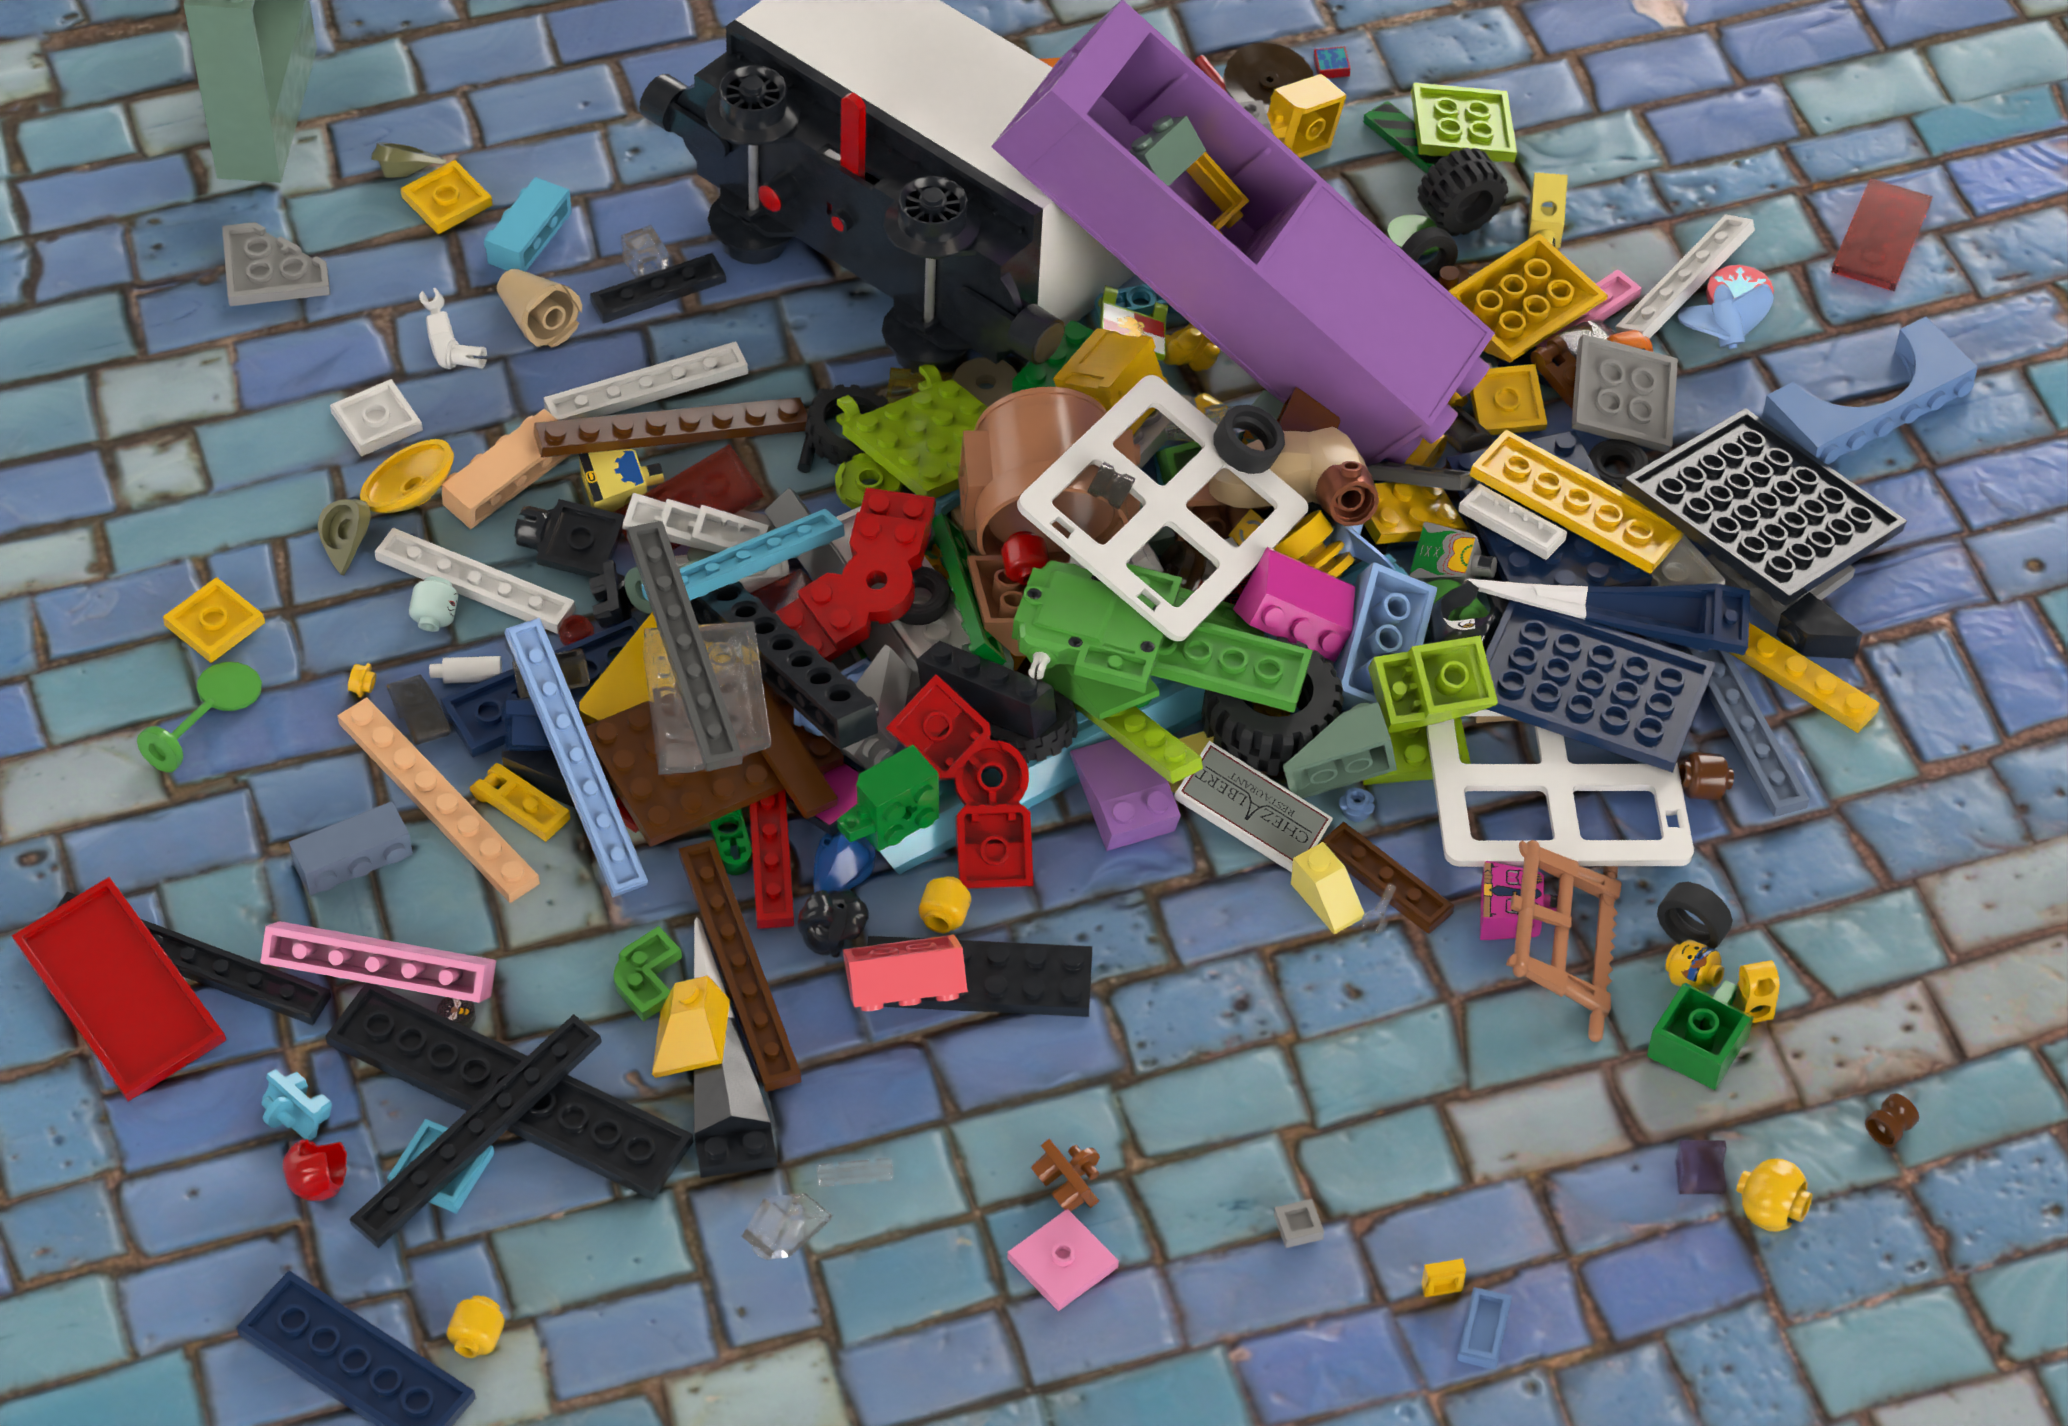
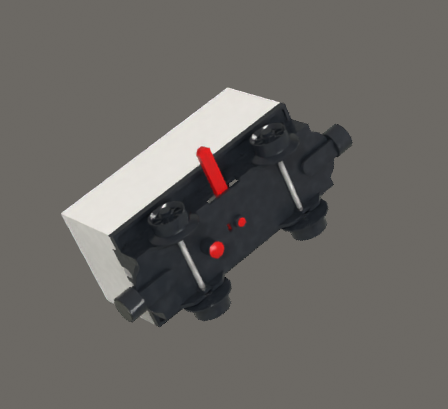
M762 0L726 26V52L694 74V84L688 87L669 74H661L648 84L641 97L639 107L641 115L665 131L674 132L683 138L687 149L696 160L697 174L720 188V196L710 206L708 224L711 233L722 243L724 251L732 259L741 263L755 265L768 263L778 258L785 251L787 242L792 237H797L893 298V307L884 317L881 333L886 346L895 353L897 362L906 371L915 375L923 376L919 372V366L924 364L934 365L940 372V375H943L955 368L961 356L968 349H973L995 364H998L1006 356L1012 354L1025 363L1030 361L1035 365H1040L1046 362L1059 347L1064 335L1065 326L1071 320L1079 321L1094 308L1095 298L1099 294L1104 293L1105 285L1118 289L1135 275L991 147L1048 75L1052 67L940 0Z

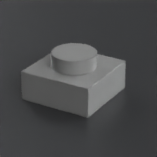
M1312 1199L1275 1207L1274 1218L1285 1248L1323 1239L1324 1230Z

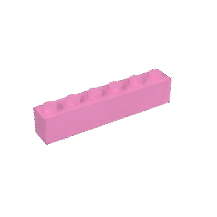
M281 921L265 927L260 961L261 964L478 1003L491 997L496 960Z

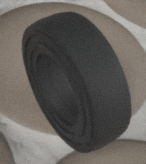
M1429 227L1409 237L1401 249L1418 264L1419 257L1426 250L1438 247L1439 251L1436 257L1430 262L1420 265L1437 281L1442 267L1455 265L1458 257V247L1451 235L1444 229Z
M1610 439L1602 441L1595 445L1588 455L1601 480L1608 485L1613 482L1621 488L1626 477L1648 465V459L1644 451L1636 444L1626 440ZM1610 460L1623 461L1630 466V471L1621 475L1613 474L1605 469L1604 464Z
M922 566L914 572L912 571L915 588L929 590L932 596L925 603H912L910 609L901 618L897 619L905 624L926 625L933 623L945 614L949 606L950 589L945 577L932 568Z

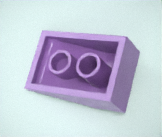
M1113 738L1070 751V756L1106 851L1175 831L1181 814L1168 781Z

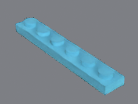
M825 508L682 567L679 570L689 600L705 596L718 588L736 583L740 579L759 571H765L771 566L796 558L802 553L819 546L827 545L831 541L845 536L844 524ZM641 584L643 597L648 600L644 585Z

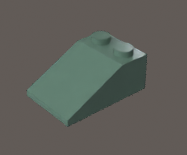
M1170 115L1161 117L1153 123V129L1147 135L1139 137L1131 144L1132 149L1129 152L1167 186L1173 183L1206 152L1187 116L1172 118Z
M1379 702L1372 704L1360 703L1353 706L1349 711L1343 712L1283 765L1289 791L1304 799L1397 770L1391 738Z

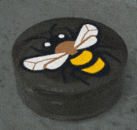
M446 997L438 1004V1014L467 1028L473 1026L476 1020V1013L472 1001Z

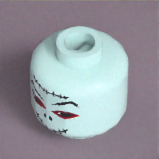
M435 576L426 577L424 581H420L413 588L409 615L418 623L419 628L430 632L439 631L440 627H447L453 623L458 593L447 579Z

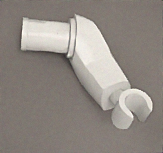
M433 288L435 298L428 302L426 294L421 291L419 299L431 312V315L426 317L432 352L438 364L450 370L456 365L483 369L487 359L474 358L473 356H487L486 348L459 345L454 338L447 312L440 311L444 305L443 296L436 288Z

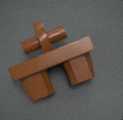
M1050 1138L1040 1145L1046 1153L1030 1168L1046 1187L1062 1174L1067 1178L1068 1181L1052 1193L1064 1210L1072 1211L1084 1202L1090 1208L1097 1204L1099 1199L1080 1176L1086 1174L1090 1180L1098 1177L1099 1171L1095 1166L1100 1159L1099 1153L1092 1147L1081 1150L1078 1145H1073L1068 1150V1153L1072 1156L1071 1161L1068 1162Z

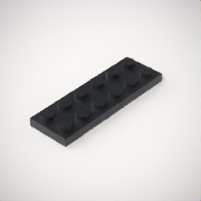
M868 936L867 946L925 938ZM958 940L963 947L968 992L959 993L958 999L950 1001H937L936 996L921 998V1003L913 1006H899L898 1001L883 1003L884 1007L1089 1017L1093 946Z

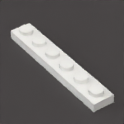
M1725 214L1615 326L1617 333L1637 330L1643 336H1647L1650 339L1755 231L1753 219Z
M735 341L543 397L544 406L557 420L606 416L748 374V364Z
M395 528L391 529L374 551L376 561L423 580L430 576L447 579L452 583V587L458 594L527 622L540 618L544 629L559 634L576 610L575 601Z

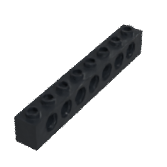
M740 581L718 588L705 596L690 600L696 620L840 750L878 733L877 717L879 716V709L875 700L870 696H866L857 688L853 680H848L832 662L829 663L814 646L808 645L800 638L796 630L790 629L781 621L776 613H772L767 609L758 597L751 595Z

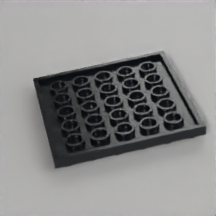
M1746 408L1625 478L1621 488L1684 533L1691 541L1698 543L1712 553L1719 561L1730 566L1741 574L1744 579L1755 584L1769 594L1772 599L1784 606L1901 533L1907 523V520Z

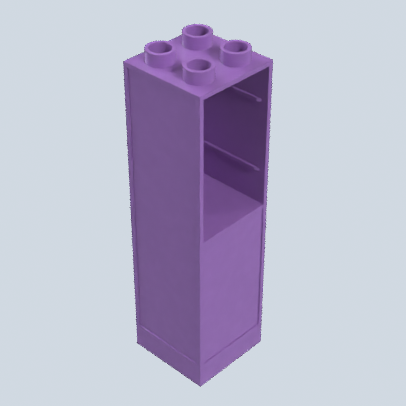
M1124 0L1116 4L1059 59L991 146L1270 394L1284 404L1295 387H1297L1339 416L1341 422L1338 430L1348 435L1363 457L1367 467L1379 463L1383 459H1387L1389 462L1403 463L1415 451L1422 438L1429 444L1438 440L1448 430L1458 415V412L1448 404L1455 391L1461 397L1467 395L1477 386L1489 370L1490 366L1479 356L1495 333ZM1170 115L1172 118L1187 116L1206 149V153L1250 200L1240 209L1244 215L1229 229L1225 225L1219 229L1223 235L1211 225L1223 213L1222 210L1186 170L1173 183L1167 186L1129 152L1132 149L1131 144L1139 137L1147 135L1153 129V123L1161 117Z

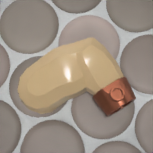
M1335 427L1312 432L1283 431L1285 445L1269 469L1300 494L1307 503L1315 502L1320 504L1337 523L1343 526L1362 525L1371 519L1377 511L1379 504L1378 492L1363 457L1348 435ZM1259 439L1246 445L1251 449L1265 450ZM1227 468L1221 469L1209 481L1210 494L1217 501L1232 507L1251 509L1272 506Z

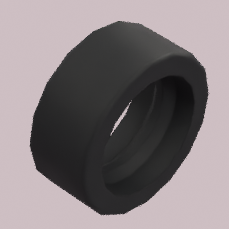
M1237 405L1228 410L1213 434L1214 446L1219 456L1229 466L1248 474L1263 473L1271 468L1285 445V435L1278 421L1263 409L1251 405ZM1233 428L1244 429L1256 435L1262 442L1265 450L1251 449L1243 444L1236 437Z
M1692 882L1677 883L1659 904L1657 910V917L1661 927L1679 945L1684 941L1693 940L1715 949L1730 931L1733 922L1729 908L1719 896L1710 889ZM1685 910L1696 915L1704 924L1694 920Z

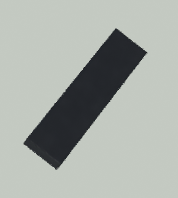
M712 252L590 293V301L604 324L725 283L726 274Z

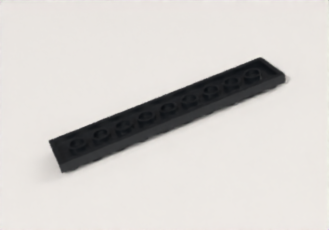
M367 982L325 1035L327 1045L465 1111H468L527 1057L523 1053L381 986ZM566 1075L507 1130L651 1200L655 1199L694 1142L692 1133L569 1075Z

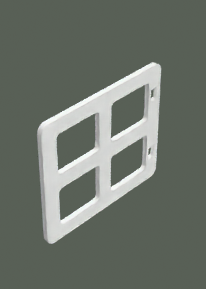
M1147 375L1021 494L1017 501V508L1024 517L1166 637L1173 641H1183L1257 566L1266 548L1274 549L1304 518L1308 511V504L1300 494L1270 469L1263 473L1248 474L1229 466L1219 456L1214 446L1213 434L1217 425L1161 378ZM1149 408L1158 409L1202 448L1166 485L1157 484L1113 446V442ZM1090 465H1096L1143 505V508L1103 545L1092 539L1052 504V501ZM1223 468L1232 471L1274 507L1272 514L1239 547L1231 546L1186 507V504ZM1055 521L1071 533L1068 539L1052 526ZM1165 526L1172 528L1216 566V571L1180 607H1174L1126 566V563ZM1141 593L1157 606L1154 611L1137 598Z
M1484 709L1465 716L1504 715ZM1454 719L1426 726L1444 856L1450 864L1458 867H1484L1485 861H1491L1514 867H1523L1524 857L1519 850V842L1522 840L1478 841L1471 837L1465 792L1467 791L1543 792L1547 799L1553 839L1535 841L1539 843L1541 848L1578 861L1579 866H1684L1692 860L1694 848L1678 763H1676L1673 773L1648 764H1572L1567 759L1564 736L1535 726L1541 763L1464 764L1459 759ZM1649 791L1653 793L1662 839H1583L1580 836L1573 792ZM1677 815L1679 828L1668 827L1666 816Z

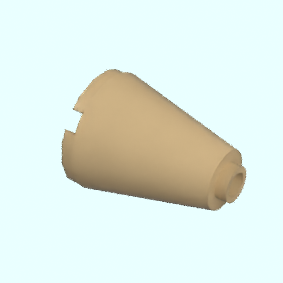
M510 269L500 277L497 284L499 296L524 336L535 346H558L568 340L576 331L579 325L576 319L578 312L582 313V303L580 297L570 287L519 269Z

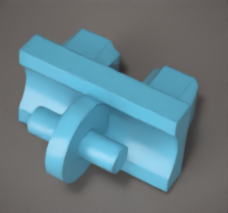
M276 1069L267 1073L266 1079L269 1086L262 1098V1106L266 1108L263 1121L270 1128H276L282 1124L287 1128L291 1127L300 1136L309 1141L316 1138L319 1124L330 1117L331 1101L323 1094L316 1095L311 1099L307 1097L308 1085L306 1079L298 1072L285 1077Z

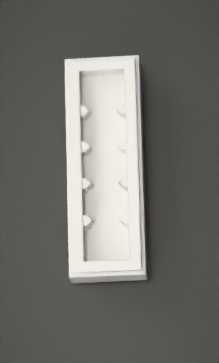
M1480 483L1459 504L1460 513L1545 560L1566 540L1567 531Z

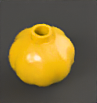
M1780 1158L1762 1161L1751 1172L1745 1170L1736 1188V1192L1742 1194V1207L1748 1219L1767 1231H1783L1788 1229L1792 1224L1787 1222L1788 1217L1802 1222L1808 1213L1813 1194L1807 1191L1808 1182L1802 1171L1794 1163Z

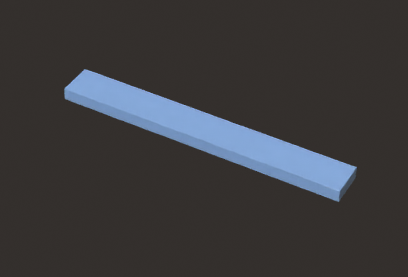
M537 618L506 628L504 634L612 898L647 886V877L541 619Z

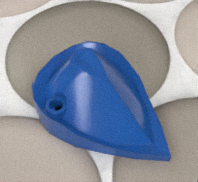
M841 832L834 836L826 833L822 837L815 854L814 892L821 890L827 892L842 889L849 890L861 884L872 874L875 867L876 852L866 837L849 842Z

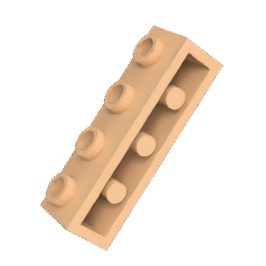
M546 409L541 410L535 416L527 417L520 427L509 435L506 434L500 437L493 447L483 454L476 455L469 465L458 473L450 474L442 484V505L469 529L474 528L570 456L541 457L533 433L534 423L558 420Z

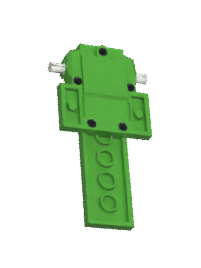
M1070 556L1069 563L1051 560L1042 569L1033 567L1014 618L1012 639L1018 640L1019 652L1027 656L1028 660L1032 663L1028 671L1032 678L1035 677L1037 672V679H1042L1045 669L1052 668L1055 664L1075 665L1074 675L1145 693L1150 676L1152 675L1293 713L1298 703L1313 651L1204 621L1185 640L1173 641L1091 572L1082 568V565L1072 556ZM1126 563L1130 571L1169 604L1175 606L1181 588L1182 577ZM1142 593L1137 597L1153 611L1156 609L1157 606Z

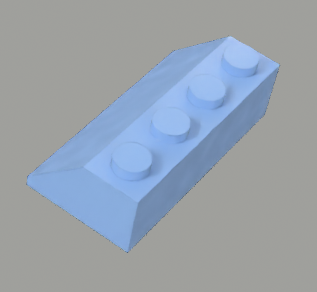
M1375 562L1357 575L1354 586L1352 632L1333 664L1337 672L1336 677L1341 680L1343 687V710L1349 711L1353 706L1360 703L1372 704L1377 702L1368 669L1374 657L1408 652L1412 646L1423 645L1437 587Z

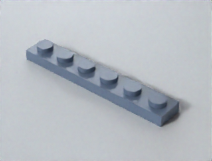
M1687 647V654L1716 663L1706 693L1773 816L1776 817L1806 809L1809 797L1729 652L1710 648L1708 652Z

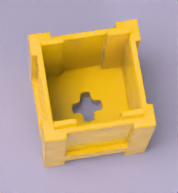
M1096 328L1053 378L1056 387L1068 388L1089 395L1105 408L1106 412L1147 375L1157 376L1168 384L1166 377H1163L1154 351L1156 346L1152 336L1141 335L1140 337H1135ZM1149 408L1127 430H1132L1134 435L1156 408Z

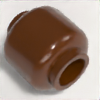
M1694 752L1690 753L1685 760H1681L1678 768L1684 794L1690 799L1720 800L1724 796L1726 789L1730 790L1733 786L1734 771L1728 767L1727 760L1720 754Z

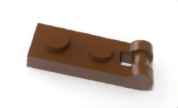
M1555 336L1547 342L1545 348L1539 347L1533 351L1530 358L1539 372L1573 410L1576 359L1569 352L1566 341L1560 336ZM1553 358L1559 364L1558 367L1552 362Z

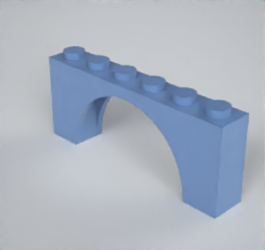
M1924 317L1899 330L1894 352L1903 362L1909 375L1910 384L1897 397L1874 406L1848 407L1818 399L1792 382L1766 395L1762 418L1766 423L1825 464H1830L1839 456L1851 450H1858L1865 443L1877 437H1884L1893 429L1905 423L1910 424L1919 416L1931 410H1938L1945 403L1957 397H1964L1974 387L1978 367L1927 317Z

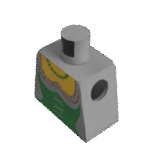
M1424 522L1409 576L1425 583L1439 579H1450L1463 583L1464 580L1475 579L1476 576L1493 578L1496 573L1497 560L1496 557L1481 555L1480 545L1474 534Z

